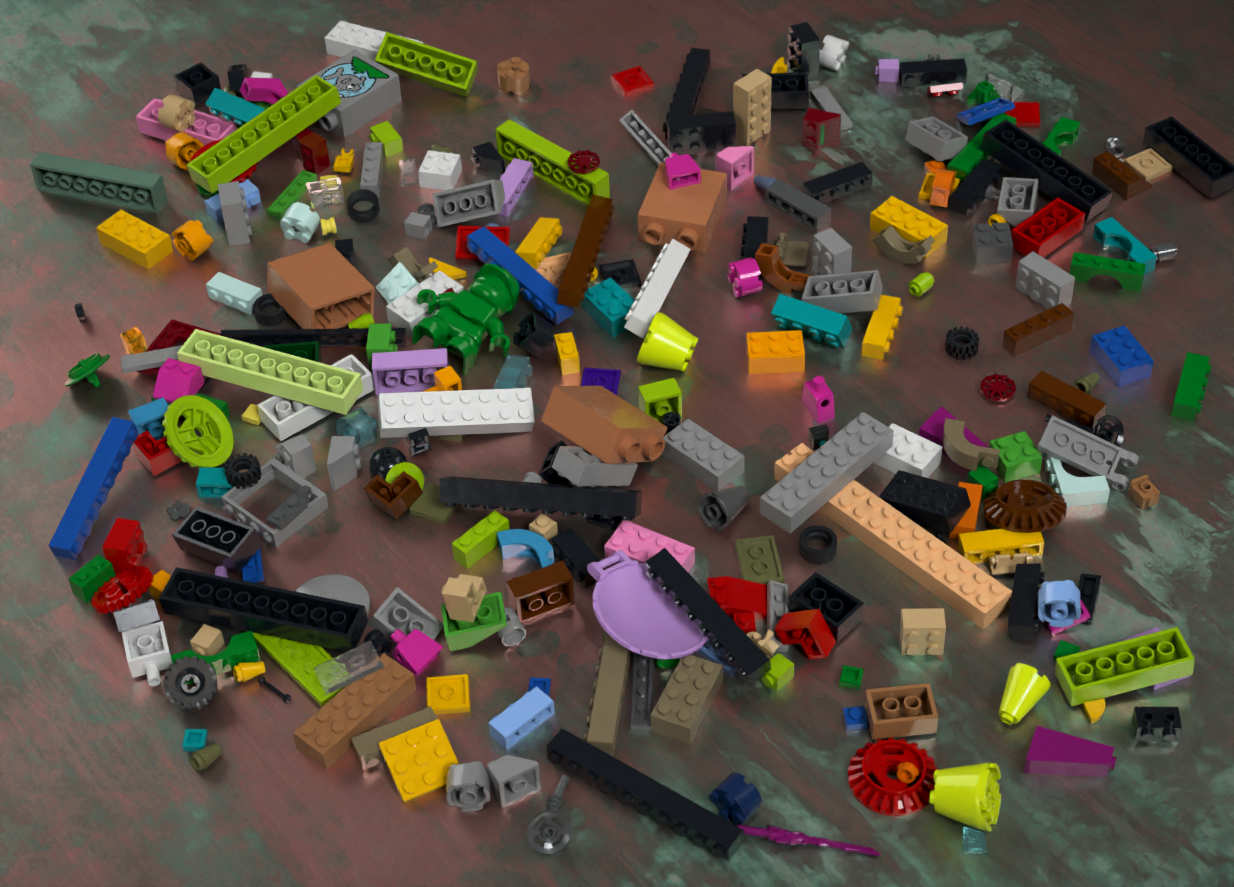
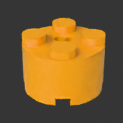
M180 132L165 142L166 157L171 163L181 169L188 170L186 164L190 162L195 152L204 145L188 133Z
M188 220L171 233V236L174 235L175 238L172 241L181 255H188L190 261L195 260L210 249L213 243L212 237L205 232L199 220Z

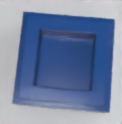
M530 677L528 691L537 686L547 696H550L551 678Z

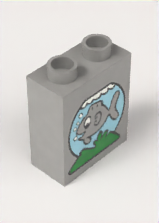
M356 50L351 51L297 85L298 88L317 75L337 87L341 104L319 118L317 122L326 131L332 130L344 138L402 101L399 75Z

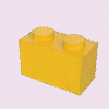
M568 332L554 335L555 352L561 374L580 373L579 355L573 333Z

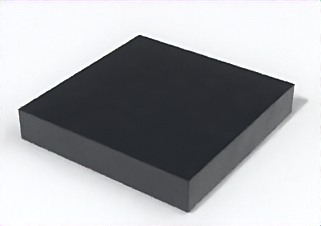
M634 259L599 265L603 281L612 278L623 290L641 287V280Z

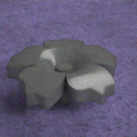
M176 501L173 507H168L166 511L170 519L179 520L180 517L185 519L188 516L191 507L190 504H182L181 501Z

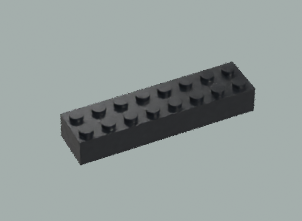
M1007 119L984 133L980 147L981 150L1020 177L1038 179V189L1053 200L1060 198L1085 213V222L1108 207L1113 193L1111 190Z

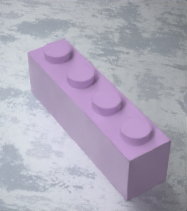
M513 158L512 162L507 165L505 173L500 176V181H503L505 201L501 214L497 215L508 217L533 177L532 162Z

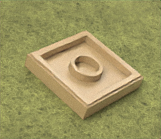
M1151 148L1124 159V163L1147 181L1172 171L1173 167Z

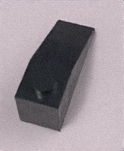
M246 64L230 65L227 71L230 91L241 93V85L244 78H247Z

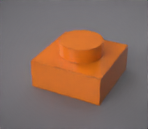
M937 160L926 162L924 167L927 173L936 174L939 168L947 170L943 162Z

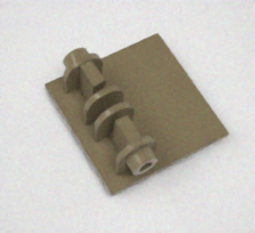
M780 233L777 236V240H774L773 245L779 246V256L785 266L806 267L809 243L788 241L786 233Z

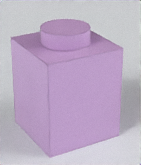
M879 59L878 66H875V76H878L879 82H898V59Z

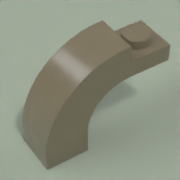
M892 225L881 230L872 240L883 254L904 264L920 262L928 251L931 250L930 246L935 241L931 235L919 242L907 241L897 233Z
M408 247L403 248L387 259L393 268L401 262L419 283L435 274L433 270L438 267L435 261L427 266L421 265L413 257Z
M945 419L943 447L951 460L966 469L974 471L977 470V465L997 469L1000 449L981 447L970 443L964 437L965 421Z

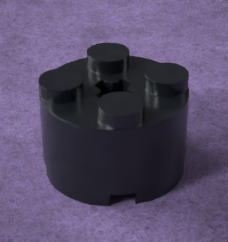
M530 313L519 323L518 326L521 328L518 333L515 331L513 337L515 345L529 354L539 357L546 346H551L554 341L552 336L554 326L541 317Z

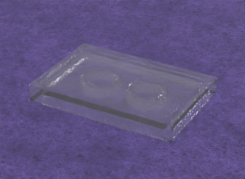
M368 641L314 667V670L325 694L328 695L383 668L384 665L372 642Z

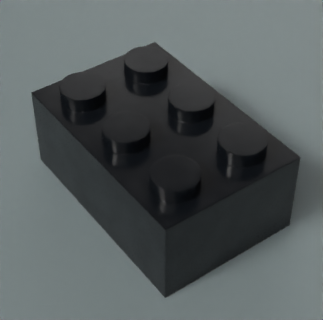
M808 22L789 26V33L787 34L789 46L787 47L788 69H791L793 73L808 72V82L818 80L819 37Z
M815 572L789 596V612L819 609L836 643H838L863 619L864 602Z

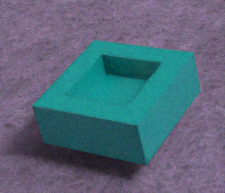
M186 729L182 744L183 752H195L206 747L208 739L207 729Z

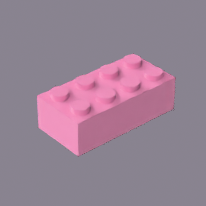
M623 520L604 546L605 558L612 556L618 550H622L632 561L637 560L638 563H645L656 553L666 548L687 572L695 564L694 547L627 520Z

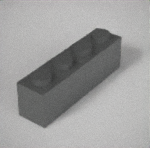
M778 179L765 188L766 203L816 232L831 222V208L788 183Z

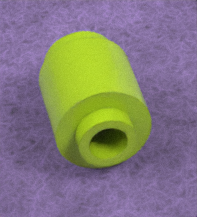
M928 272L920 273L908 283L909 292L916 297H920L932 288L934 278Z

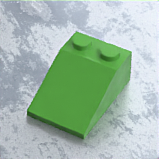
M502 592L484 596L473 623L450 619L445 604L441 605L445 638L450 652L472 647L507 626Z

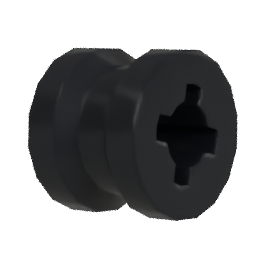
M668 412L662 418L663 425L668 427L666 430L667 434L681 424V416L676 412Z

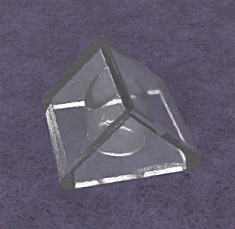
M988 72L985 75V81L991 83L1002 98L1016 102L1025 93V91L1011 82Z

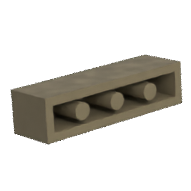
M431 706L351 738L353 751L362 769L374 767L385 761L378 746L379 742L436 720L437 717Z

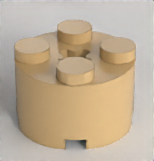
M169 94L163 99L162 103L164 105L158 111L160 124L178 132H183L195 123V103L193 101L173 94Z

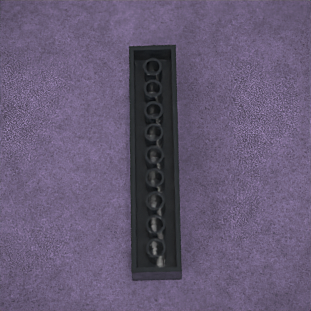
M447 476L440 478L439 502H445V506L451 507L464 504L465 508H476L484 505L483 509L489 510L503 507L504 511H515L522 508V512L527 513L542 510V514H554L557 511H561V515L565 516L581 513V517H593L599 514L604 519H613V517L621 516V520H632L641 514L642 491Z
M178 567L175 568L159 597L164 614L245 631L252 630V632L350 653H354L368 624L364 605Z

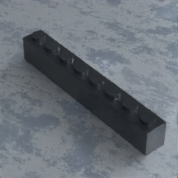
M691 48L690 53L686 55L683 73H680L679 77L680 83L676 85L673 102L670 103L666 122L663 123L665 139H667L668 117L694 115L710 65V50Z
M663 548L645 561L647 576L659 584L660 590L665 595L668 594L671 597V601L676 608H681L684 611V615L689 622H694L697 625L700 634L703 637L707 636L711 640L710 643L716 651L720 650L724 654L723 657L729 665L733 664L737 668V673L743 680L747 679L753 684L771 670L770 659L666 548Z

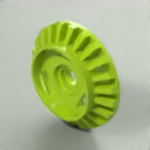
M186 395L176 399L167 407V411L163 415L165 418L162 422V426L165 428L163 433L167 438L168 446H170L173 453L184 463L188 462L193 468L198 466L200 469V467H218L229 458L234 443L233 433L227 418L216 405L205 398ZM179 416H184L186 419L180 427H177ZM194 429L200 431L201 437L195 434Z

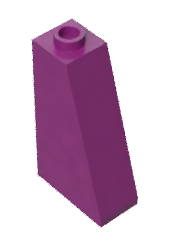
M940 406L919 428V436L942 446V454L949 457L943 447L945 419H957L944 407ZM964 427V437L970 443L989 448L968 428Z
M1036 726L1026 757L1024 772L1029 774L1107 777L1109 769L1114 770L1117 759V757L1113 756L1115 747Z

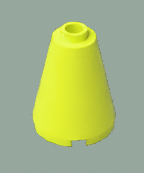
M1016 663L1015 667L1012 665L998 712L1001 721L1008 725L1017 724L1049 690L1050 681L1045 675L1040 677L1036 674L1038 670L1029 665Z

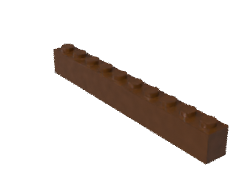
M592 195L559 287L558 304L578 308L580 301H584L585 292H587L595 263H597L598 255L611 221V216H613V199Z

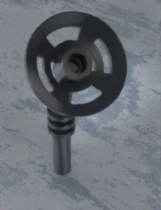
M1047 414L1045 422L1049 423L1052 416ZM1102 416L1097 420L1094 428L1081 425L1080 422L1076 423L1074 420L1072 422L1071 419H1061L1110 443L1114 432H1117L1114 445L1120 447L1123 442L1124 428L1116 416ZM1106 420L1112 421L1115 425L1107 423Z

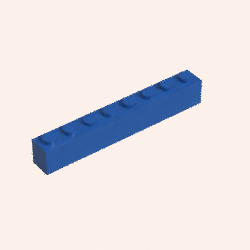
M483 226L467 235L468 250L478 256L481 262L495 264L508 270L520 285L519 293L523 295L525 300H529L537 310L544 313L549 320H552L557 325L574 315L573 307L557 303L559 289Z
M115 417L111 418L48 545L54 556L76 560L82 552L83 544L86 538L89 537L94 522L99 517L102 505L107 501V495L115 484L117 474L122 470L123 462L126 456L129 455L133 442L138 437V430L133 421Z

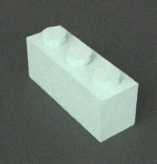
M218 272L206 283L209 298L250 315L254 312V302L262 296L260 288L221 272Z

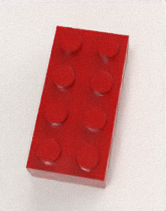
M1056 198L1012 229L1013 248L1026 256L1031 252H1035L1044 258L1083 230L1085 213L1060 198Z

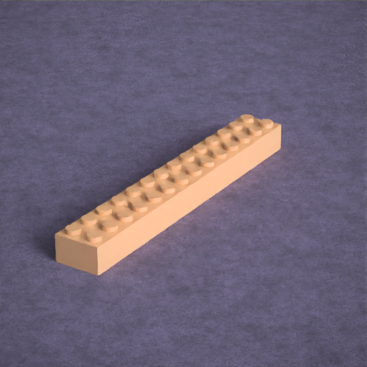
M803 443L799 444L790 451V455L786 454L775 462L774 479L778 482L812 455L814 451ZM853 480L818 510L981 629L986 628L1010 608L1012 591L857 481Z

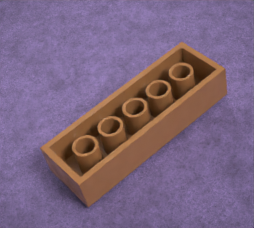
M383 653L293 732L296 748L325 770H328L353 747L351 738L372 730L417 690L414 674Z

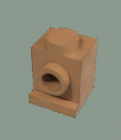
M1146 474L1130 481L1128 495L1142 510L1158 503L1160 491L1152 484L1149 476Z

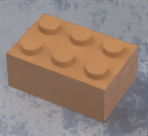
M930 683L866 689L865 709L872 740L937 733L938 714Z

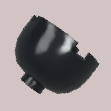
M394 447L378 449L373 453L369 461L370 476L374 478L378 475L386 481L389 470L398 463L407 462L406 457L400 450Z

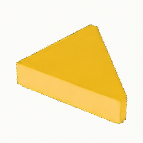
M428 258L429 264L435 261L438 266L433 270L434 273L441 271L453 280L467 278L466 271L436 259Z

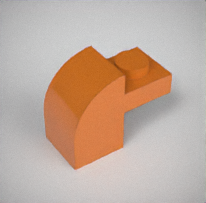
M941 168L937 170L932 185L931 205L948 207L950 193L954 187L956 171Z

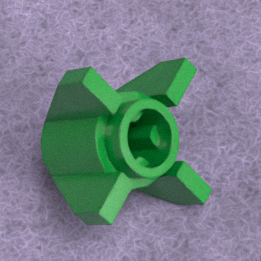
M982 81L968 95L967 104H975L977 101V104L981 105L1000 98V95L991 83Z

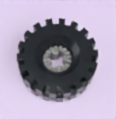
M185 656L182 660H175V663L168 667L169 670L164 675L163 686L167 699L174 707L177 706L182 711L185 709L188 712H193L195 709L201 710L203 706H208L209 702L214 699L218 688L217 676L211 664H208L203 658L198 659L197 656H193V658ZM194 679V683L197 685L189 690L185 682Z

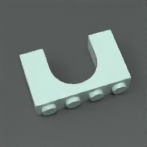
M1040 451L1041 456L1045 458V469L1050 473V485L1054 486V491L1064 498L1067 507L1104 504L1108 502L1110 489L1105 475L1093 477L1070 475L1062 468L1067 463Z

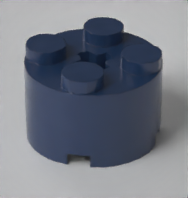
M731 773L708 796L718 809L720 817L734 824L742 825L761 807L762 797L752 783L748 785L743 781L746 777L739 773Z

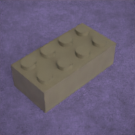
M693 655L682 657L650 715L651 731L691 744L723 683V665Z

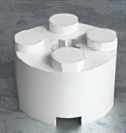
M826 35L823 40L825 44L819 54V66L839 72L841 64L844 65L847 56L844 53L848 49L849 42Z

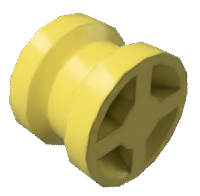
M330 217L327 220L324 218L320 219L323 236H326L328 233L337 234L334 217Z

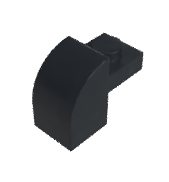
M427 428L409 433L408 437H402L411 456L431 450L428 442L429 433Z

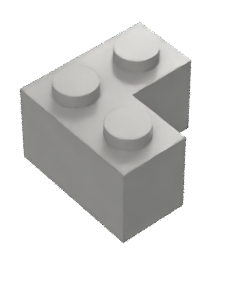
M302 434L275 446L277 453L275 459L302 478L317 472L312 445Z

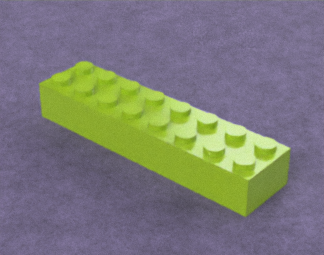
M510 119L495 129L497 151L503 159L512 162L513 158L532 162L534 176L588 206L592 195L610 198L608 172L600 168L587 174L573 172L568 167V158L572 154L571 152Z

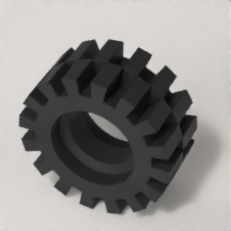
M959 326V329L957 327H954L953 330L950 329L949 333L946 334L945 351L948 352L949 356L952 355L954 359L956 356L958 360H961L962 357H964V360H967L968 356L973 358V355H976L978 352V333H974L975 330L973 329L969 331V327L963 329V326Z
M240 453L236 454V458L234 456L230 457L231 460H227V464L224 466L228 484H231L232 487L236 485V489H240V486L246 489L248 485L251 488L253 487L252 483L256 485L262 475L257 457H253L252 454L247 456V453H243V456H240ZM248 469V471L244 473H237L240 470Z

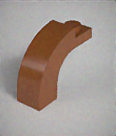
M762 243L755 253L756 262L762 276L772 286L783 292L791 294L794 289L804 291L808 277L813 276L787 268L780 259L779 246Z

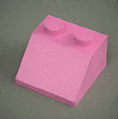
M727 147L716 155V171L727 173L728 189H734L754 174V147Z

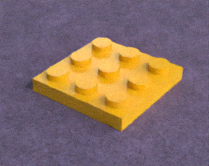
M439 719L378 743L403 804L446 787L449 767L453 764L459 765Z

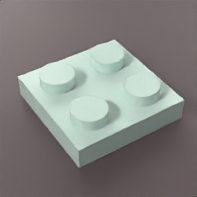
M399 262L376 286V289L388 303H391L420 283Z

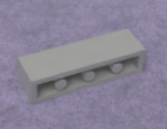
M382 142L365 143L360 187L361 189L374 192L380 201L384 165Z

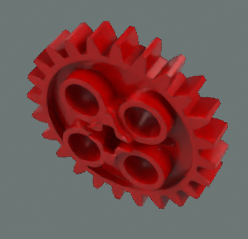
M138 565L135 568L132 566L129 570L124 569L121 574L118 572L115 577H110L108 582H104L103 586L98 587L99 591L94 592L95 596L91 597V604L96 612L100 614L113 613L116 609L120 611L123 606L128 607L130 602L134 603L136 598H141V594L147 592L146 588L152 586L150 583L154 581V576L149 568L144 565L141 567ZM119 585L124 589V591L126 592V594H124V593L122 592V590L120 589Z

